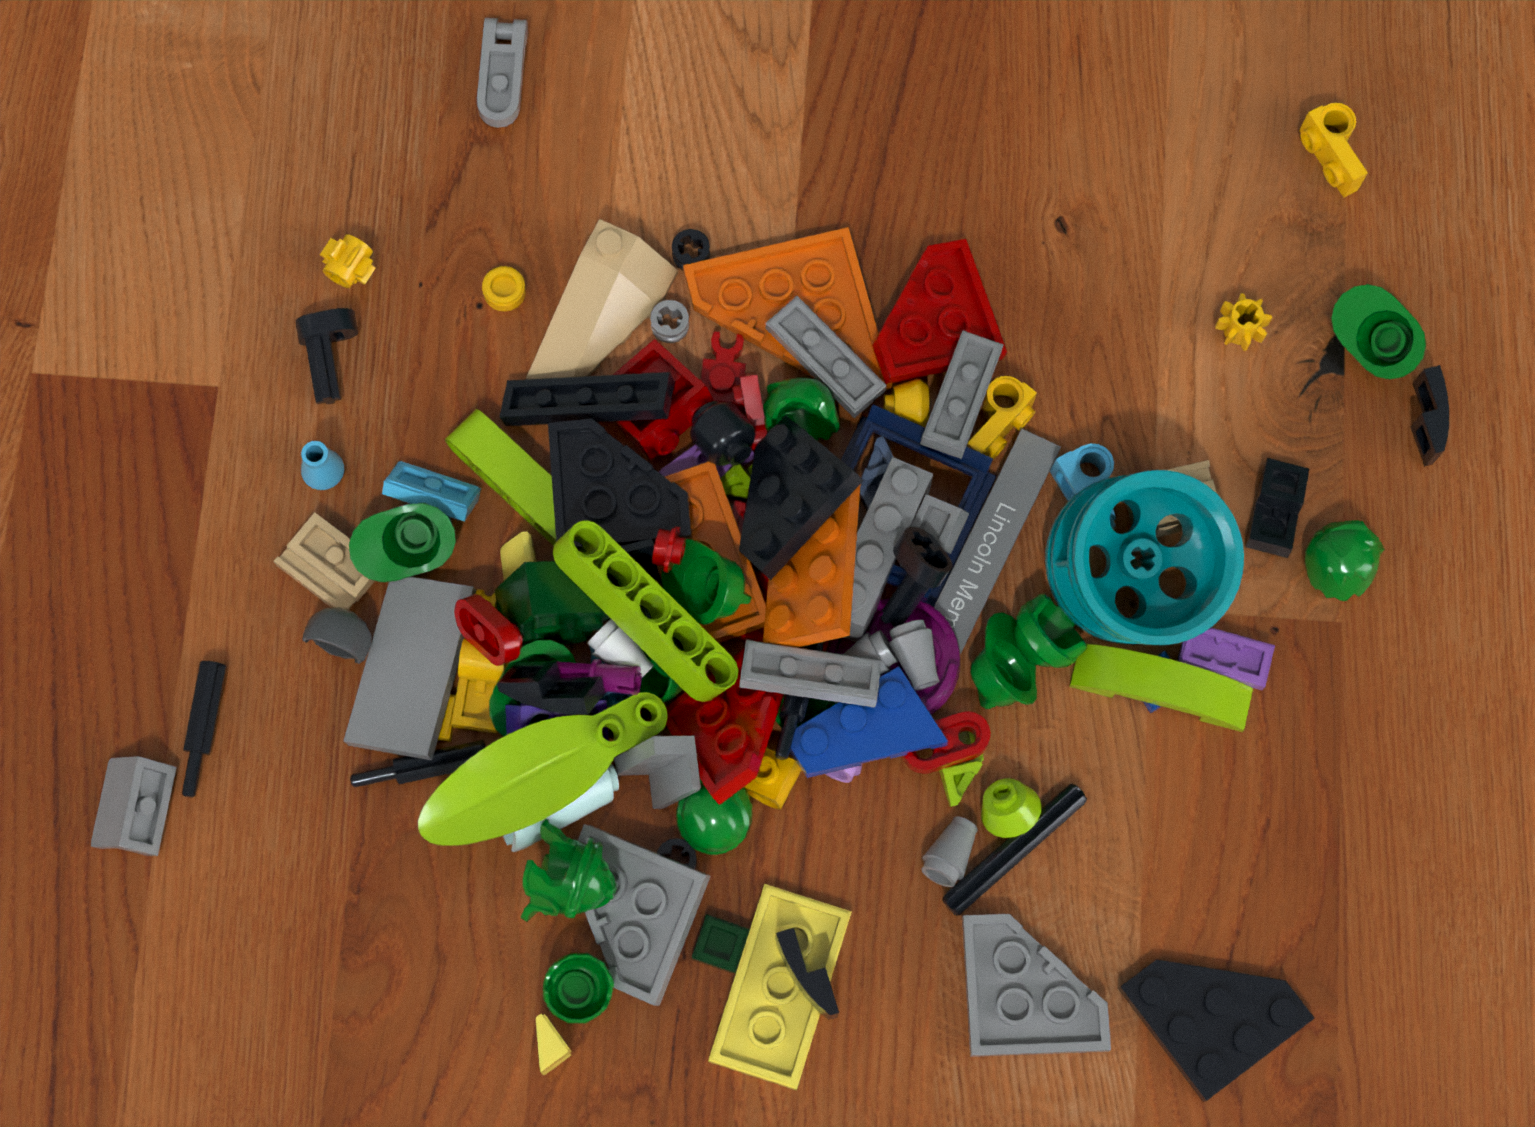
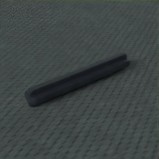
M1069 784L1042 808L1037 823L1029 831L1020 836L1008 838L951 888L942 899L949 911L956 916L963 913L1080 809L1087 801L1083 791L1075 784Z

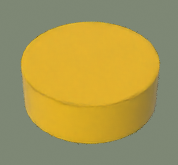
M508 266L496 267L490 270L483 279V295L491 308L503 312L511 311L520 306L524 301L526 295L525 282L522 275L516 269Z

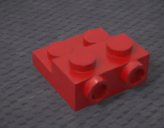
M656 339L652 340L613 374L670 372L675 381L668 419L614 421L621 428L625 436L650 460L658 454L667 455L671 453L678 445L679 436L693 425L692 418L703 405L714 401L706 385Z

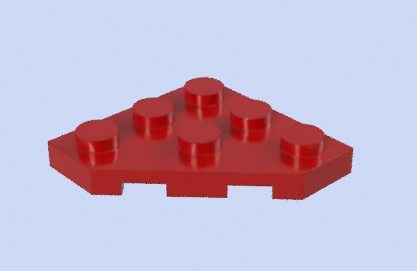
M966 239L929 245L921 255L872 344L885 384L947 372L963 330L1003 344L999 360H1002L1008 353Z
M761 635L755 641L763 642V635ZM745 648L733 656L738 667V678L730 688L707 702L696 701L685 692L666 707V726L672 736L695 737L699 777L710 795L719 805L757 777L784 695L739 687ZM712 673L707 676L709 680L716 683L714 675Z

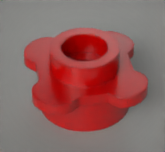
M675 526L672 530L660 528L656 537L652 564L664 566L663 572L669 573V570L672 571L674 564L681 565L684 557L686 538L679 537L681 528Z

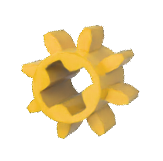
M346 234L338 242L330 238L320 253V256L324 258L322 262L326 264L322 271L330 280L345 288H350L357 281L365 285L376 269L371 265L373 260L370 259L373 251L366 243L352 235Z
M1241 293L1235 305L1227 301L1223 303L1220 312L1225 317L1218 319L1215 329L1224 331L1226 337L1225 345L1232 342L1241 345L1243 351H1246L1252 339L1259 343L1264 341L1267 332L1262 327L1269 325L1272 315L1264 314L1261 307L1262 299L1257 301L1246 299L1244 293ZM1243 319L1248 321L1247 323H1245V325H1242L1239 322H1241Z

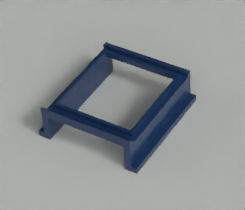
M873 404L868 417L862 415L841 458V461L852 470L856 471L873 434L876 433L972 477L958 506L968 512L969 516L951 554L947 553L952 561V568L940 586L929 588L921 599L922 602L934 607L996 479L995 475L989 473L993 458L967 446L962 459L923 446L920 442L925 427ZM894 565L887 583L898 588L907 572L905 569Z

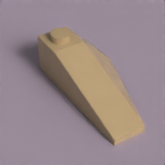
M599 219L579 256L526 379L590 376L600 367V362L619 344L623 345L631 337V333L647 317L651 318L653 308L658 303L664 301L678 274V270L637 235Z

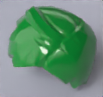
M798 377L779 380L767 386L768 395L763 404L764 423L768 432L785 415L817 441L819 437L827 440L831 438L833 433L839 430V416L834 403L835 400L828 387L820 381Z
M1337 521L1323 526L1322 529L1315 532L1305 551V567L1311 585L1315 589L1321 590L1326 598L1347 601L1353 594L1358 597L1361 596L1372 584L1377 574L1380 555L1385 550L1382 542L1367 528L1363 521Z

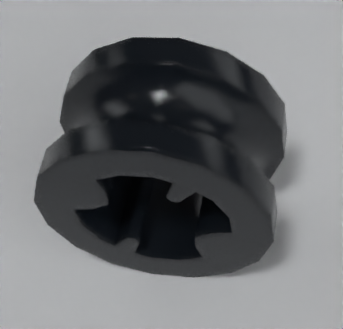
M688 229L676 235L672 242V257L675 265L683 271V265L710 258V244L705 234L698 230ZM691 244L694 249L701 247V249H698V257L691 258L688 253L681 255V253H684V245Z
M669 839L662 843L657 850L658 854L670 857L672 849L683 850L682 857L688 855L690 859L689 864L685 863L684 865L696 868V852L683 839Z

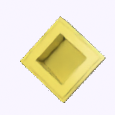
M528 531L521 532L501 547L500 554L504 580L524 562H536L532 536Z
M541 1013L536 1017L540 1072L546 1075L569 1058L572 1051L547 1016Z

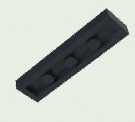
M670 372L507 380L499 417L505 426L545 425L554 422L591 418L596 422L668 419L675 381Z

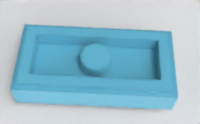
M399 461L385 479L382 494L410 504L426 503L438 507L447 516L465 522L479 501L481 488Z

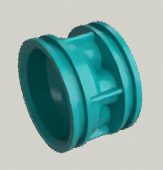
M1152 470L1103 479L1092 483L1075 494L1060 510L1050 529L1045 551V566L1048 583L1058 606L1076 626L1086 633L1114 643L1169 645L1197 637L1216 624L1226 613L1235 599L1241 583L1244 568V549L1238 524L1231 510L1216 492L1191 476L1168 470ZM1119 502L1127 504L1134 516L1131 528L1123 534L1116 533L1110 524L1111 511ZM1168 515H1172L1179 520L1183 532L1180 541L1173 547L1162 545L1156 538L1157 525ZM1091 546L1100 548L1104 552L1107 561L1104 572L1096 578L1091 576L1089 550ZM1140 551L1142 558L1137 561L1141 564V567H1132L1130 561L1135 557L1131 552ZM1170 567L1179 569L1186 580L1184 592L1176 599L1168 597L1159 586L1160 574ZM1123 586L1132 588L1139 598V607L1130 618L1123 616L1115 604L1116 592Z

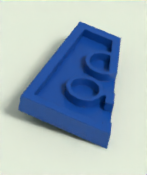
M898 666L880 677L875 707L838 702L796 728L790 752L805 776L809 778L861 766V763L887 757L892 759L905 756L909 752L930 747L931 749L947 746L948 740Z

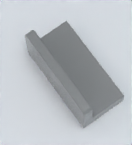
M653 736L614 758L617 776L649 775L653 809H664L698 792L701 788L694 736Z
M139 756L111 758L108 761L91 839V847L99 849L118 848L146 856H158L177 767Z

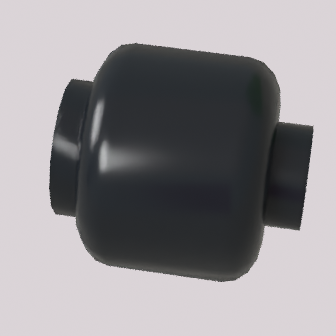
M711 401L703 405L692 418L693 425L690 430L691 440L710 463L716 466H726L728 464L736 466L750 456L752 452L751 446L756 437L755 428L732 402Z

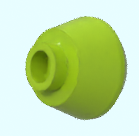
M1004 778L997 780L986 789L983 795L981 808L982 823L991 834L997 837L1012 838L1020 836L1037 823L1042 810L1040 798L1032 788L1016 779Z

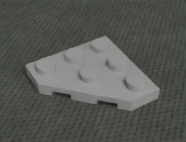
M584 824L578 840L587 844L589 838L592 837L594 842H601L603 844L602 857L608 863L610 871L615 878V883H617V890L613 900L610 899L606 905L585 912L596 943L600 944L609 967L608 970L614 981V988L654 1006H660L711 876L599 828Z
M1010 914L963 915L962 930L970 1057L1109 1052L1111 1050L1108 1003L1094 990L1091 991L1072 973L1070 968L1048 948L1036 941Z

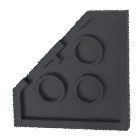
M786 415L776 426L770 429L755 448L739 551L770 580L863 482L854 470Z
M592 418L548 423L556 542L573 525L579 521L586 520L595 522L602 527L620 546L652 538L653 544H655L660 528L672 530L675 526L681 528L679 537L692 539L689 497L685 490L676 483H671L657 472L653 465L627 445H622ZM574 541L578 551L586 552L582 544Z
M1156 959L1118 988L1203 1102L1209 1100L1314 1019V1016L1286 980Z

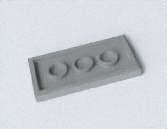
M407 577L388 583L344 737V742L348 746L427 760L433 759L464 639L455 620V604L460 599L474 595L477 590L473 586L415 577Z

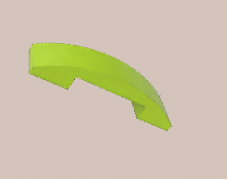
M1087 644V650L1075 661L1069 685L1072 688L1113 698L1116 694L1200 716L1199 721L1243 732L1253 692V688L1200 667L1156 655L1094 644Z

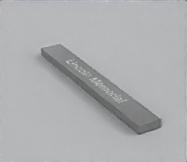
M1021 429L934 606L946 618L953 629L959 645L960 655L1061 446L1024 429Z

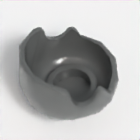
M334 607L322 609L311 616L305 627L302 640L306 643L309 640H313L316 645L327 653L344 659H355V663L360 664L365 660L369 652L371 633L366 622L353 611Z

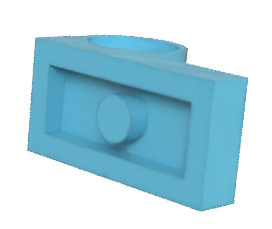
M1090 443L1056 458L1050 473L1067 501H1069L1083 488L1109 478L1114 469V460L1107 448L1099 444ZM1085 462L1094 464L1099 469L1100 476L1089 477L1085 475L1080 468V464ZM1112 509L1110 514V524L1112 529L1114 530L1116 526L1114 520H1116V515L1114 510Z

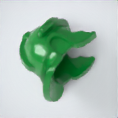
M544 819L540 827V833L545 843L550 845L549 854L544 856L541 868L534 863V860H527L522 882L525 894L530 897V901L524 908L521 919L528 922L538 912H542L545 916L562 914L567 918H575L576 914L600 908L606 905L610 899L613 900L617 890V883H615V878L610 871L608 863L602 857L603 844L601 842H594L592 837L589 838L587 844L579 840L570 839L559 828L551 825L549 819Z

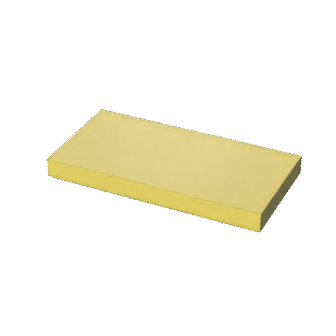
M764 884L708 1062L797 1091L820 1012L805 998L792 979L780 955L775 935L778 932L794 928L807 973L826 968L829 981H831L852 911Z

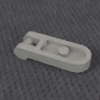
M485 17L477 107L481 119L489 126L497 128L506 127L512 124L519 115L525 48L528 36L527 20L514 19L513 23L499 22L498 18ZM498 39L512 40L511 44H497Z

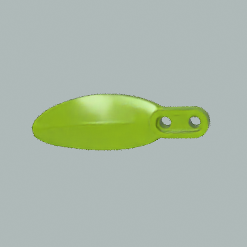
M642 692L593 716L570 715L555 717L523 727L498 739L462 764L432 793L418 818V829L421 836L429 843L440 846L469 845L522 830L546 819L587 792L602 777L616 756L660 733L667 722V710L664 703L656 695ZM641 708H646L650 711V722L645 721L641 717ZM603 727L612 730L614 734L613 741H607L603 737Z

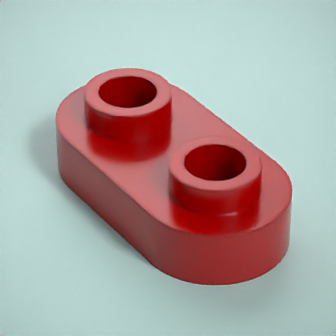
M478 594L456 602L454 614L459 631L492 664L500 666L519 657L520 648L523 643L519 628L494 608L491 602Z
M970 711L960 712L936 720V724L948 740L947 746L931 749L933 754L926 759L920 758L916 751L909 752L907 755L902 756V758L912 771L920 774L933 773L975 759L982 755L988 747L991 736L990 727L981 715ZM963 731H969L974 735L975 741L971 744H964L959 740L958 735Z

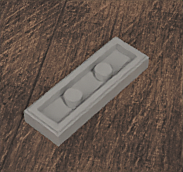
M798 296L766 322L765 329L816 380L828 387L832 396L853 418H856L886 391L887 385Z
M964 330L962 331L923 433L921 445L962 459L1004 346L1003 344Z
M746 640L739 687L875 707L882 660Z

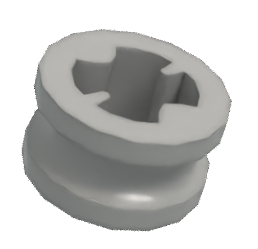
M665 300L653 308L650 318L651 329L658 340L664 343H675L686 336L689 331V315L682 303L676 300ZM669 314L672 319L679 317L680 319H677V328L671 329L669 325L660 326L659 324H663L662 316Z

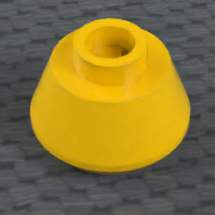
M914 379L894 386L892 395H884L883 409L926 428L929 420L928 385L920 379Z

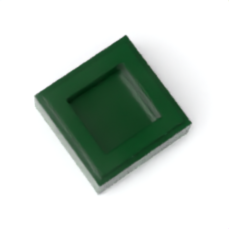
M706 914L691 959L735 974L750 929Z

